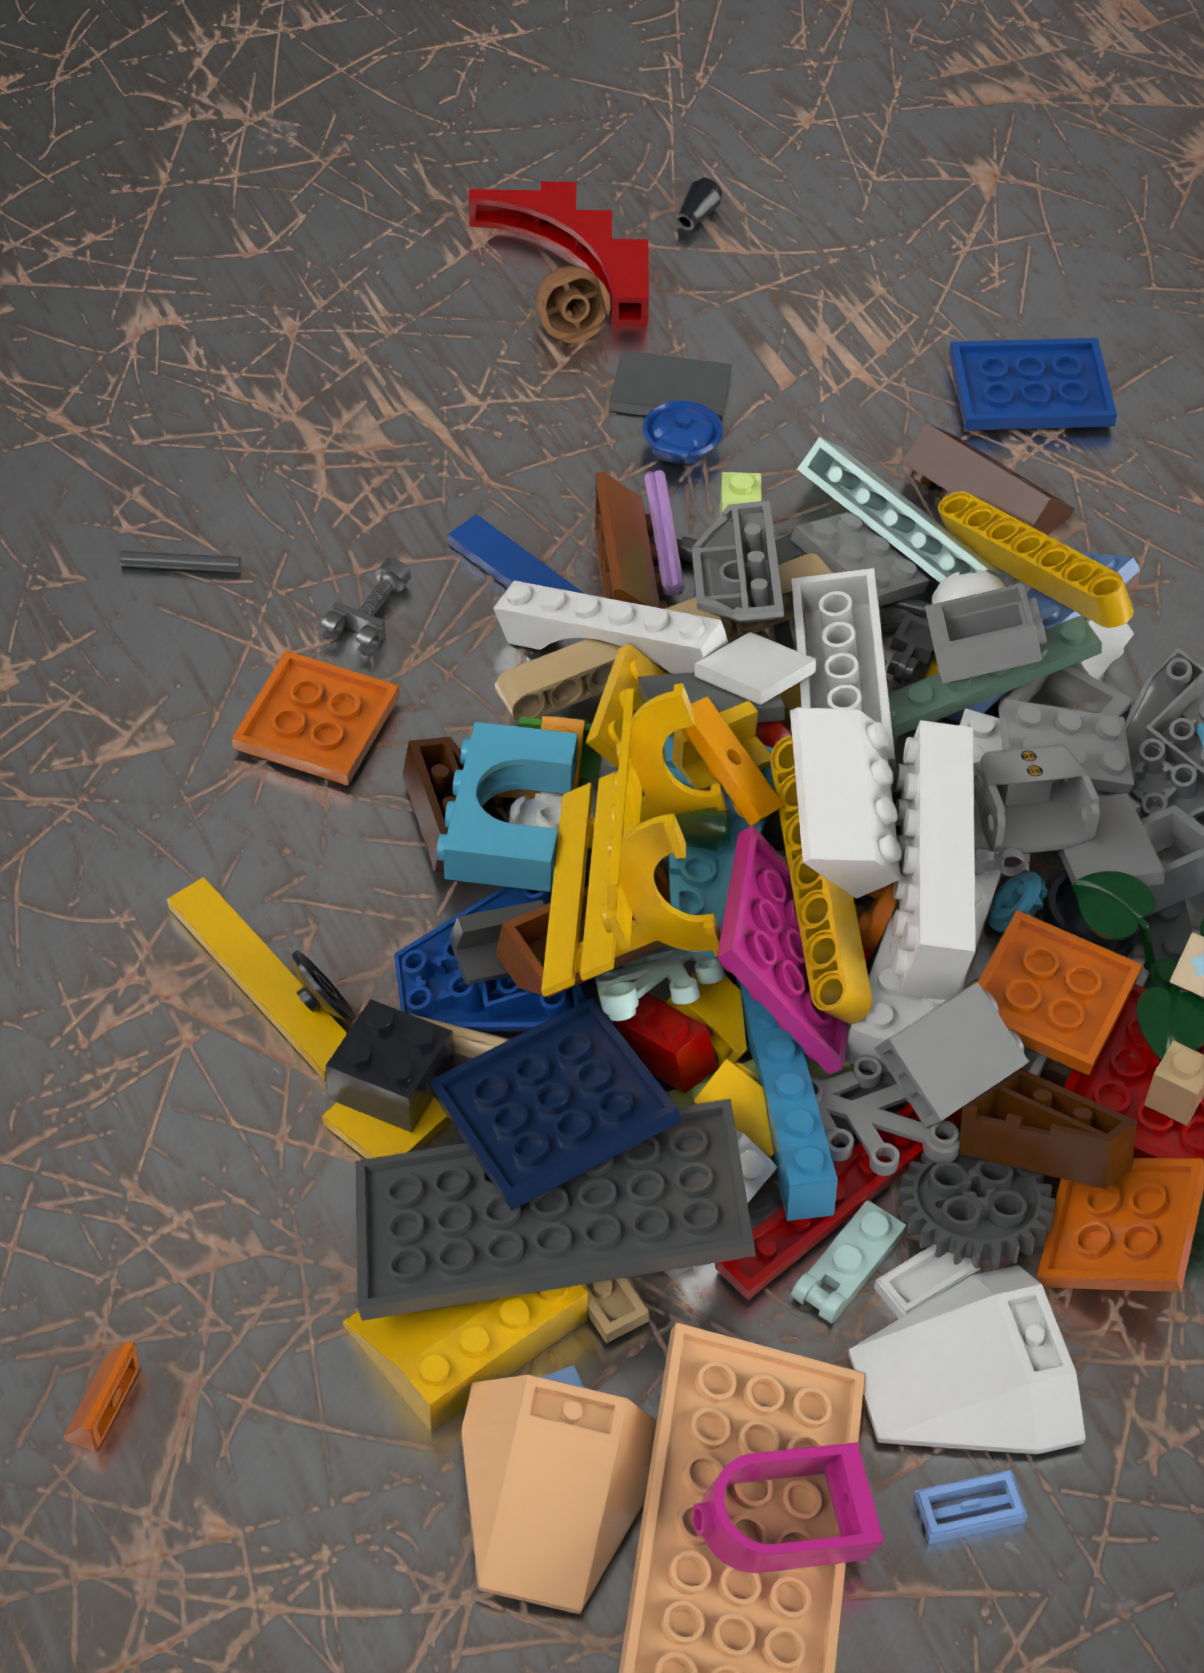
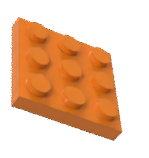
M286 650L232 736L233 749L348 786L400 697L399 685Z
M1016 910L977 982L982 989L987 990L994 997L999 1008L998 1014L1007 1028L1013 1030L1020 1037L1024 1047L1090 1075L1140 975L1143 964Z
M1133 1158L1132 1168L1106 1189L1061 1178L1055 1200L1051 1231L1047 1232L1036 1276L1042 1286L1048 1288L1182 1292L1204 1190L1203 1159Z

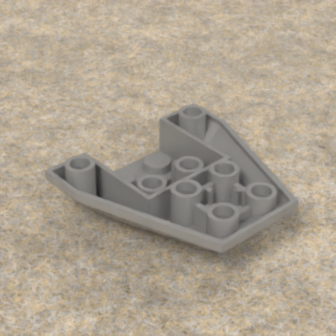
M1179 647L1148 676L1125 721L1134 786L1128 795L1141 805L1140 820L1172 805H1176L1194 818L1204 814V750L1197 733L1198 723H1204V666Z

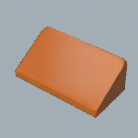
M125 1341L105 1356L64 1434V1440L94 1452L96 1449H99L140 1369L133 1342Z

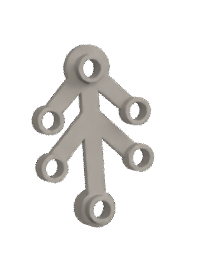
M871 1056L860 1057L855 1061L853 1070L824 1081L815 1076H810L832 1160H847L852 1155L854 1138L849 1131L837 1128L830 1114L845 1118L870 1158V1168L878 1175L888 1176L897 1170L899 1151L892 1144L884 1143L876 1129L923 1143L922 1147L925 1155L933 1162H952L958 1157L960 1130L952 1122L942 1120L925 1128L922 1122L884 1111V1109L905 1101L909 1102L898 1084L855 1100L838 1096L857 1087H875L880 1081L882 1066L876 1058ZM867 1069L871 1070L874 1074L865 1075L860 1071ZM937 1136H944V1137H947V1138H949V1139H948V1140H942V1139L938 1138ZM842 1142L846 1147L836 1148L832 1143ZM887 1156L892 1161L883 1163L877 1157Z

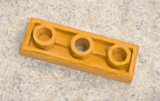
M708 696L692 703L694 726L681 728L682 735L686 741L694 745L706 762L709 774L716 781L720 782L727 792L737 814L745 818L748 824L752 826L784 807L782 801Z

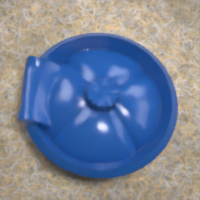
M685 400L671 401L655 407L647 414L642 426L645 439L653 447V455L660 461H669L680 465L696 464L697 461L702 459L708 451L712 450L720 442L723 435L722 422L715 412L702 404Z

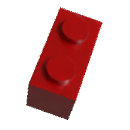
M645 993L638 999L639 1005L635 1008L636 1014L626 1020L613 1021V1025L652 1075L686 1094L717 1068L708 1027Z

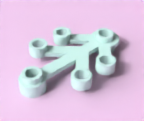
M667 945L622 965L623 969L610 970L596 976L595 981L603 1012L608 1014L610 1020L622 1021L633 1017L636 1014L635 1008L639 1005L638 999L666 977L671 982L669 987L673 1003L688 1004L696 1001L700 997L697 980L689 977L683 965L687 960L696 961L695 971L697 980L701 984H712L722 980L725 977L723 966L718 958H710Z

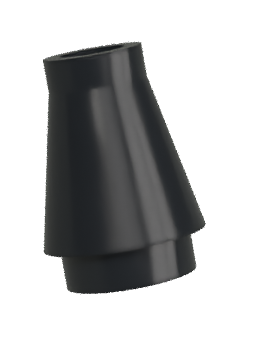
M700 178L698 181L691 183L682 207L676 215V221L682 228L692 230L697 223L720 205L722 191L718 184L709 178Z

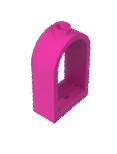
M858 1442L752 1453L740 1456L731 1461L722 1470L706 1491L701 1503H696L692 1511L694 1529L698 1536H703L714 1555L726 1565L747 1573H765L864 1561L884 1542ZM825 1474L841 1536L779 1544H763L753 1541L744 1536L731 1522L725 1508V1489L737 1483Z

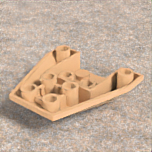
M532 1375L472 1382L461 1429V1441L478 1590L581 1614L645 1503L657 1420L627 1398Z

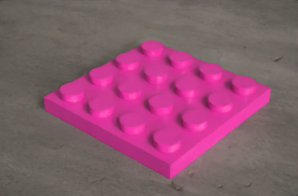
M752 825L738 832L717 957L723 968L728 972H732L747 988L750 996L756 1002H760L773 1015L779 1027L786 1032L788 1031L803 1047L806 1055L811 1060H815L830 1075L844 1068L849 1024L819 1010L813 1004L788 864Z

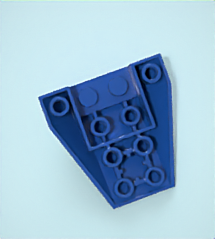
M503 886L394 953L401 1011L476 1031H527L590 999L587 981L551 997H544L518 988L511 976L467 985L463 980L449 938L458 916L542 900L543 904L546 905L551 903L552 888L551 892Z

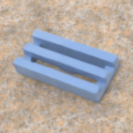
M1012 1470L915 1490L913 1496L915 1506L920 1511L921 1525L925 1526L926 1529L925 1537L928 1545L1025 1524L1028 1517ZM1006 1488L1007 1494L984 1499H972L963 1501L961 1504L932 1510L930 1505ZM1012 1506V1509H1007L1003 1511L993 1512L989 1514H984L980 1516H975L971 1518H966L962 1520L937 1525L938 1522H943L947 1520L966 1517L970 1515H975Z

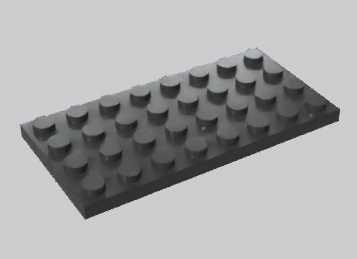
M731 1099L678 1107L681 1122L512 1211L466 1143L356 1161L358 1310L362 1321L756 1256Z

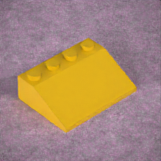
M582 1285L364 1321H362L360 1313L357 1311L343 1321V1326L432 1432L467 1407L472 1382L509 1377L586 1322L588 1317V1291Z

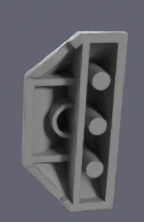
M770 500L729 504L722 512V517L712 524L692 547L697 609L741 624L782 620L784 618V608Z

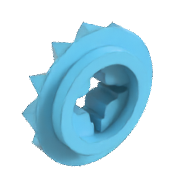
M1033 871L1021 873L1008 880L993 898L988 915L989 925L995 931L1004 934L1016 910L1034 917L1035 913L1044 906L1042 900L1048 893L1045 887L1046 880Z

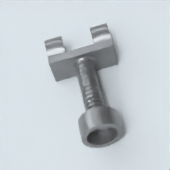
M394 558L385 559L375 574L378 583L359 609H354L336 601L332 606V611H328L321 622L320 627L326 629L321 636L337 641L341 638L345 628L358 632L356 641L362 644H360L357 650L373 655L377 651L380 642H383L386 638L385 621L374 617V614L391 592H401L411 579V573L407 566Z

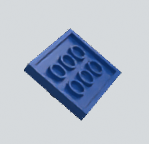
M1098 338L951 342L949 355L965 430L1115 426L1117 413Z

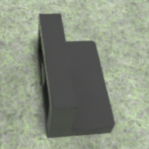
M542 900L457 917L449 939L463 980L467 985L510 976L496 955L502 923L544 906Z

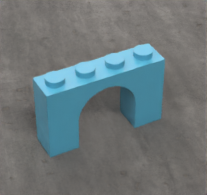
M483 722L474 723L471 739L464 738L462 742L460 760L461 764H464L463 770L456 769L454 775L453 795L456 796L455 802L448 801L446 807L445 827L448 828L447 834L440 833L438 839L437 860L444 861V879L551 892L558 829L503 822L489 815L482 806L493 796L509 790L526 789L561 794L572 791L577 767V733Z

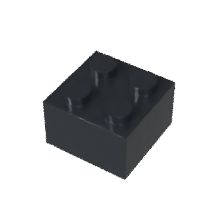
M370 999L325 1065L329 1100L412 1132L434 1097L428 1081L451 1070L454 1066L453 1031Z

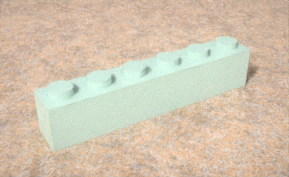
M819 437L797 470L851 513L858 516L865 524L941 583L956 572L962 575L969 572L979 573V570L998 577L1002 582L1007 577L842 447Z

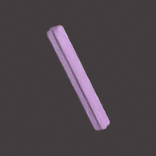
M662 470L649 471L644 478L663 592L667 596H672L673 594L680 595L685 587L666 476Z

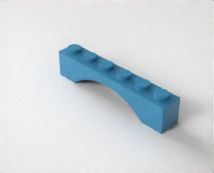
M736 978L735 985L741 990L746 1044L752 1054L761 1086L764 1088L775 1164L778 1166L776 1169L777 1183L786 1220L833 1216L837 1176L803 1047L788 1031L786 1032L779 1027L773 1015L760 1002H756L750 996L747 988Z

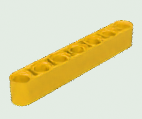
M967 492L951 493L939 502L938 511L945 528L993 566L1102 627H1119L1133 617L1134 608L1124 580L1114 570Z
M787 736L778 741L770 755V764L775 793L784 804V807L779 810L811 999L819 1010L845 1023L855 1024L862 1021L870 1012L872 994L854 898L803 863L792 736Z

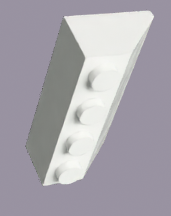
M798 707L791 710L790 719L803 863L855 899L901 880L899 860L902 857V852L896 836L895 822L898 816L892 799L891 784L893 783V773L888 762L887 746L889 745V736L886 729L880 722H875L861 710Z

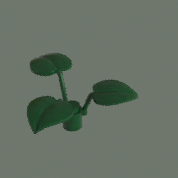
M1117 871L1096 872L1076 880L1072 889L1077 898L1080 914L1086 925L1095 934L1107 940H1124L1131 937L1137 927L1141 929L1145 953V963L1143 966L1149 971V974L1143 985L1147 989L1140 996L1136 1006V1018L1141 1033L1151 1051L1161 1062L1173 1040L1192 1050H1198L1204 1045V999L1192 992L1180 993L1181 989L1169 982L1178 964L1177 960L1173 958L1154 960L1150 926L1143 919L1155 907V898L1150 889L1138 878ZM1204 918L1202 919L1201 924H1200V934H1201V936H1203V937H1204Z

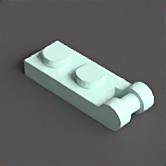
M867 1199L808 1273L800 1277L792 1290L791 1297L802 1305H805L807 1302L820 1310V1317L833 1324L903 1238L907 1225ZM825 1283L835 1291L830 1294L822 1289L821 1285Z

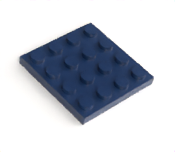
M593 998L428 1081L432 1094L511 1211L682 1121L676 1104Z

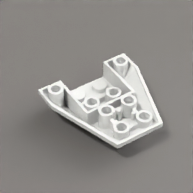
M1019 1265L972 1275L848 1350L853 1370L865 1373L863 1400L878 1443L1041 1454L1083 1444L1086 1440L1077 1374L1042 1284Z

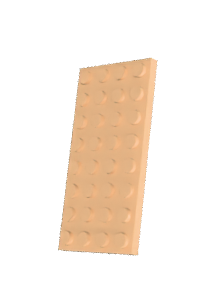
M675 1323L669 1338L619 1673H835L846 1563L765 1573H747L736 1570L718 1559L706 1544L703 1536L697 1535L693 1525L692 1511L696 1503H701L706 1491L722 1470L731 1461L740 1456L752 1453L858 1442L865 1373L681 1323ZM825 1474L737 1483L725 1489V1508L731 1522L744 1536L753 1541L763 1544H779L841 1536Z

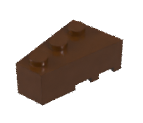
M451 737L409 741L402 774L434 872L444 871V861L437 860L438 839L440 833L447 834L448 828L445 827V813L448 801L455 802L456 796L453 795L456 769L463 770L464 767L460 760L461 749ZM498 794L490 798L482 806L484 811L492 817L509 823V815L501 807L502 799Z
M1020 1068L962 1107L959 1154L1106 1189L1132 1168L1137 1120Z

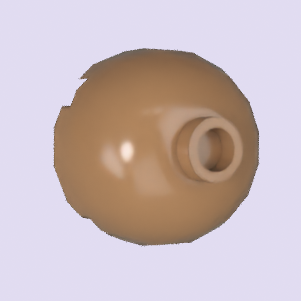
M572 265L557 268L546 275L539 284L534 299L535 313L545 331L553 338L562 339L565 343L571 344L586 341L597 334L602 328L600 323L603 321L605 314L609 315L611 309L610 295L604 283L587 269Z

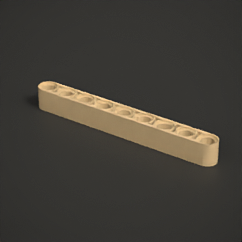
M813 553L778 565L784 608V618L782 620L741 624L697 609L696 597L668 607L666 610L721 620L728 642L731 643L749 632L757 633L794 618L792 578L831 574L833 571L821 557ZM585 639L508 669L498 677L495 683V691L516 721L520 717L540 718L543 715H548L603 693L618 649L621 646L601 640ZM654 663V664L657 665L661 670L664 669V668L661 667L660 665Z

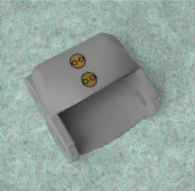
M1064 745L990 751L982 756L980 763L973 764L974 798L979 808L981 828L990 851L1001 852L1007 848H1016L1022 851V853L1052 851L1088 842L1091 838L1095 837L1100 816L1099 797L1090 776L1080 765L1075 755Z

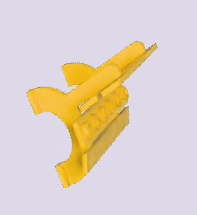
M683 683L675 684L674 691L658 695L644 703L635 712L633 717L634 688L626 689L621 741H618L616 745L619 770L599 778L595 818L591 819L594 790L591 782L562 795L541 987L544 997L575 985L576 973L580 972L582 981L614 969L615 957L657 940L666 945L689 951H713L714 956L717 957L721 931L714 913L692 915L674 908L661 896L654 881V870L664 857L674 853L676 859L686 858V842L678 821L696 826L730 824L731 811L720 783L711 784V790L709 791L692 789L678 781L669 771L664 761L662 749L669 735L678 729L694 726V711ZM588 848H592L584 938L579 943Z

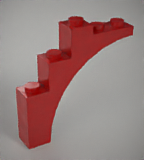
M541 181V190L469 189L470 227L494 228L523 234L555 247L569 255L604 283L610 295L611 309L609 314L611 325L648 326V239H612V210H576L577 182Z

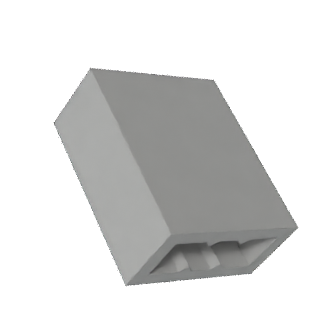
M978 982L960 991L874 1047L925 1128L944 1120L1029 1063L1024 1054V1045L1020 1037L1013 1030L1007 1028L998 1014L999 1008L996 1000L987 990L982 989Z

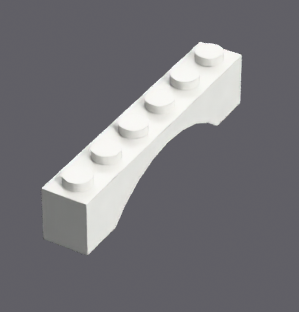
M513 581L493 607L509 644L541 650L550 643L570 638L601 640L621 647L631 643L648 659L660 665L671 674L695 672L696 662L729 644L722 621L719 619L519 581Z

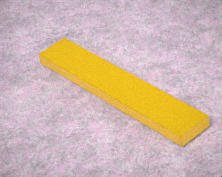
M204 877L167 899L168 907L323 1080H327L325 1065L347 1032L322 1007L313 1013L301 1001L296 992L303 987L302 983Z

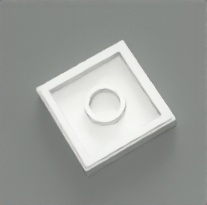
M752 632L745 634L695 663V677L759 705L816 672L815 658Z

